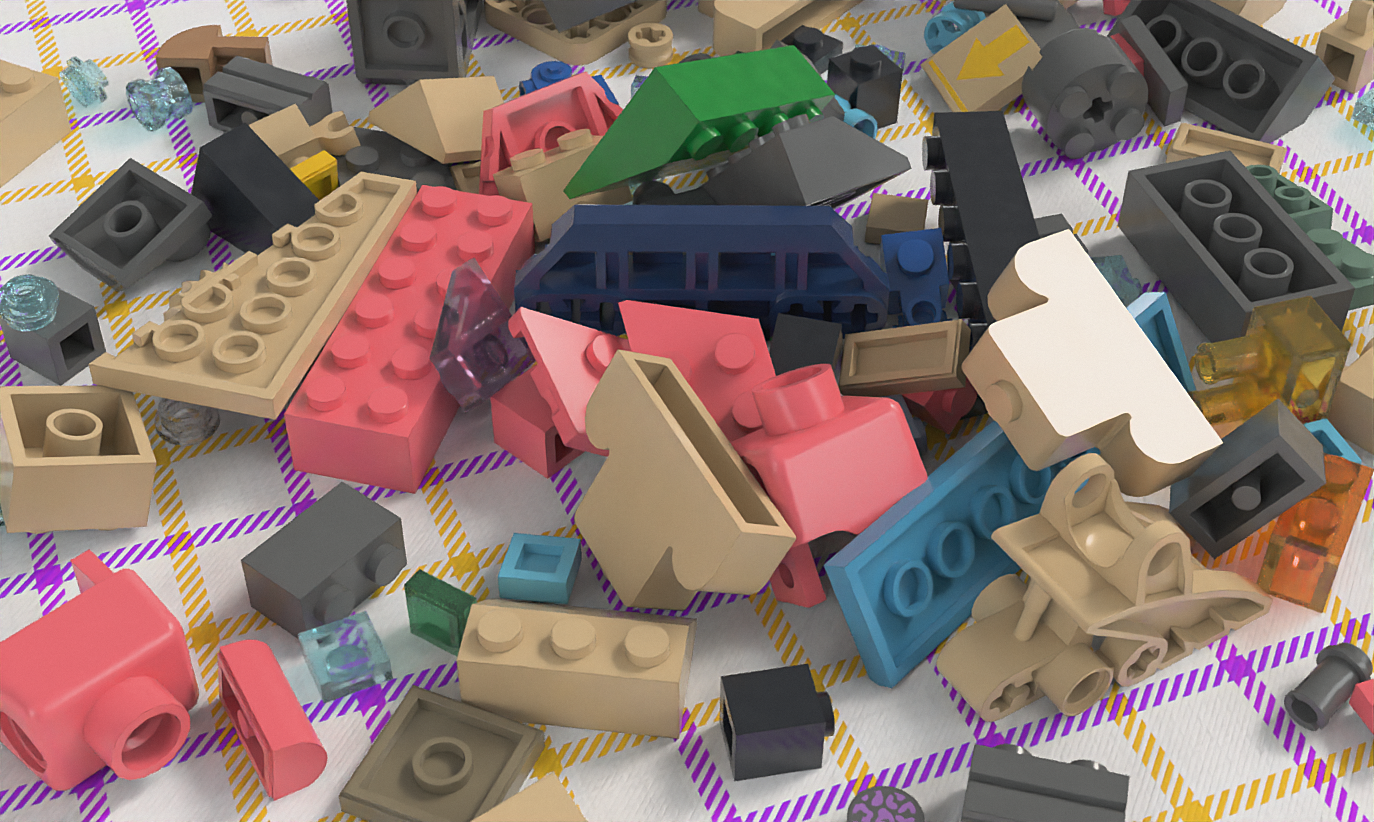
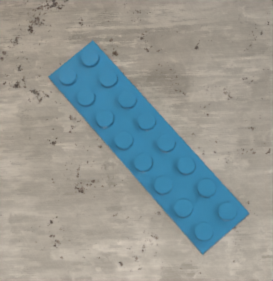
M1144 292L1126 309L1197 405L1200 400L1166 292ZM993 420L933 471L922 485L900 499L824 564L871 681L879 686L893 688L972 615L971 610L974 601L981 591L997 578L1007 574H1016L1021 569L991 538L993 532L998 528L1039 514L1047 490L1058 473L1080 456L1089 453H1097L1099 455L1100 450L1093 447L1047 468L1034 471L1025 464L1000 425ZM1089 478L1086 479L1078 487L1075 493L1080 491L1088 483Z

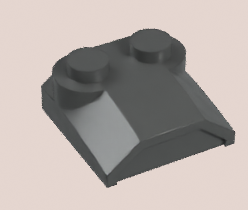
M129 158L66 218L49 237L55 245L82 269L119 292L128 289L165 260L173 262L184 261L202 251L210 239L211 230L207 221L212 217V214L202 200L134 159Z

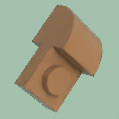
M206 25L182 31L169 38L159 48L155 57L164 101L205 103L203 95L204 83L218 71L223 72V67L236 56L273 65L268 37L223 36L221 25Z

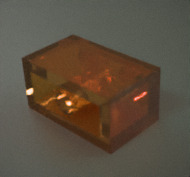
M1324 453L1326 484L1279 515L1256 583L1271 596L1319 613H1323L1374 472L1373 468Z

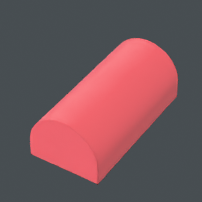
M242 640L219 647L220 652L217 653L219 699L268 796H272L275 801L310 786L324 771L327 764V753L271 648L259 640Z

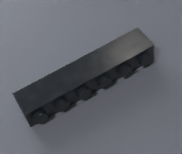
M1003 111L934 113L932 136H924L922 141L923 168L925 171L932 170L930 176L932 205H941L939 208L938 228L942 229L943 242H949L947 250L948 276L950 280L959 281L956 291L958 318L962 320L968 319L967 326L971 329L969 353L988 327L997 322L988 307V294L991 287L1021 247L1040 239Z

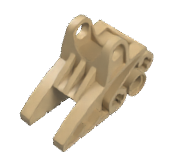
M1089 453L1070 462L1053 479L1039 514L998 528L993 532L991 538L1029 575L1027 583L1025 584L1017 574H1007L997 578L981 591L974 601L971 610L972 618L977 623L963 629L945 644L939 653L936 665L937 670L986 722L1000 720L1044 696H1047L1065 716H1076L1092 707L1102 698L1113 678L1121 686L1129 687L1154 675L1156 668L1163 670L1191 655L1194 648L1200 650L1228 635L1230 628L1237 630L1269 613L1273 598L1250 578L1232 571L1207 570L1191 555L1190 548L1194 547L1197 541L1169 514V509L1154 504L1125 502L1120 493L1118 482L1114 479L1113 468L1097 453ZM1089 478L1088 483L1080 491L1075 493L1078 487L1086 479ZM1093 635L1106 636L1100 648L1093 652L1090 649Z

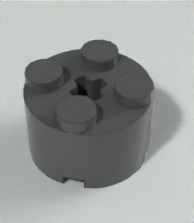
M1088 28L1063 33L1049 41L1039 51L1042 58L1033 71L1028 66L1022 81L1023 99L1052 142L1059 149L1063 150L1069 158L1079 159L1090 152L1104 150L1120 140H1128L1135 137L1142 130L1145 122L1142 115L1148 101L1146 80L1118 43L1109 35L1108 37L1099 35L1096 30Z

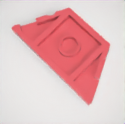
M582 72L484 110L479 194L499 196L493 174L511 167V157L532 149H543V153L559 146L557 139L560 136L576 130L589 129L591 135L604 136L623 109L619 105L610 102L605 95L604 89L587 72Z
M631 300L618 303L631 351L670 358L729 442L763 428L752 389L758 384L775 377L776 374L759 319Z
M520 307L508 320V328L513 339L525 337L538 364L530 374L540 395L551 407V418L564 445L608 457L609 450L598 449L589 441L585 427L586 408L594 389L616 351L619 349L632 352L629 340Z

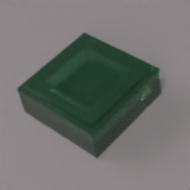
M419 569L404 584L410 631L412 634L457 657L471 605L477 603V598Z

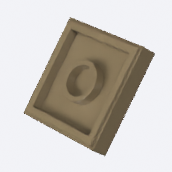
M412 685L338 795L341 811L368 822H471L519 792L545 748L544 731Z

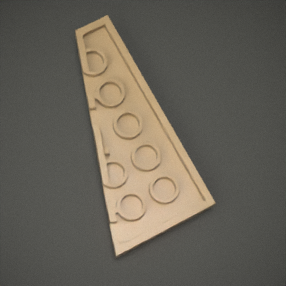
M366 172L358 173L314 205L315 215L299 227L286 224L273 233V245L257 256V254L248 251L181 298L182 310L164 323L158 325L149 321L133 332L134 344L115 357L105 352L89 363L93 384L276 420L346 312L417 194L416 181Z

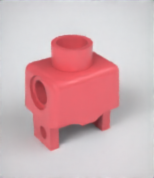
M816 364L795 369L772 377L752 389V394L763 428L730 442L797 537L769 579L775 598L778 601L807 608L827 600L808 542L834 531H846L854 535L863 532L900 499L922 485L928 478L900 404L887 397L841 396L830 364Z
M90 549L70 560L81 594L0 642V742L47 786L55 791L72 789L105 766H108L118 777L127 780L144 778L160 770L175 757L184 745L190 731V715L188 711L197 704L199 689L184 631L177 618L134 570L122 569L114 573Z

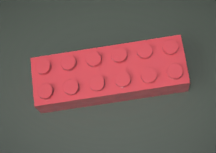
M421 186L284 413L294 470L416 494L515 299L514 284L516 270H520L525 261L535 254L532 203L511 200L503 196H487L457 191L444 186Z

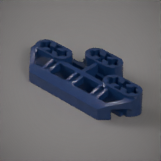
M575 204L552 224L550 244H545L543 251L532 255L525 261L520 270H516L514 298L515 312L520 307L615 336L627 334L618 303L631 300L759 319L766 342L773 336L778 313L842 324V338L845 339V334L882 330L885 327L888 319L889 282L887 272H883L877 262L859 251L858 246H854L852 226L830 206Z

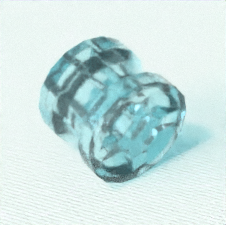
M165 66L156 70L153 73V77L147 81L138 78L126 85V96L130 108L139 123L148 131L154 132L162 128L166 120L171 117L182 119L192 113L193 105L188 88L179 74L171 67Z

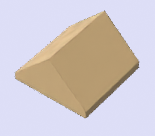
M494 76L418 80L369 111L367 122L443 164L481 160L483 111L504 102Z

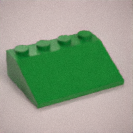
M794 45L655 67L564 188L563 192L569 199H574L717 165L727 161V157L750 148L749 143L772 133V127L780 122L802 114H807L810 123L822 120L824 114L821 111L835 96V93Z

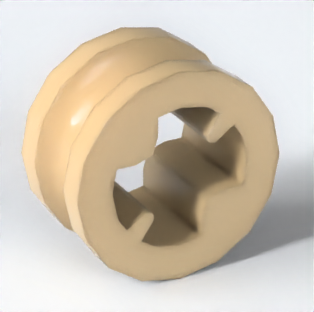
M654 22L635 25L628 32L630 44L628 56L634 65L642 68H655L665 66L671 62L673 58L671 46L673 32L668 26Z

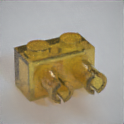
M1312 296L1257 306L1253 308L1245 336L1213 343L1205 342L1196 347L1199 353H1195L1194 356L1195 367L1200 379L1205 384L1211 385L1222 380L1234 378L1233 383L1200 391L1192 390L1187 393L1211 427L1236 421L1244 423L1276 399H1279L1302 424L1328 419L1351 343Z

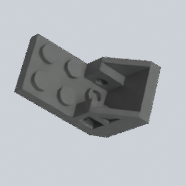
M346 0L356 78L362 84L412 85L418 80L466 77L483 7V0Z

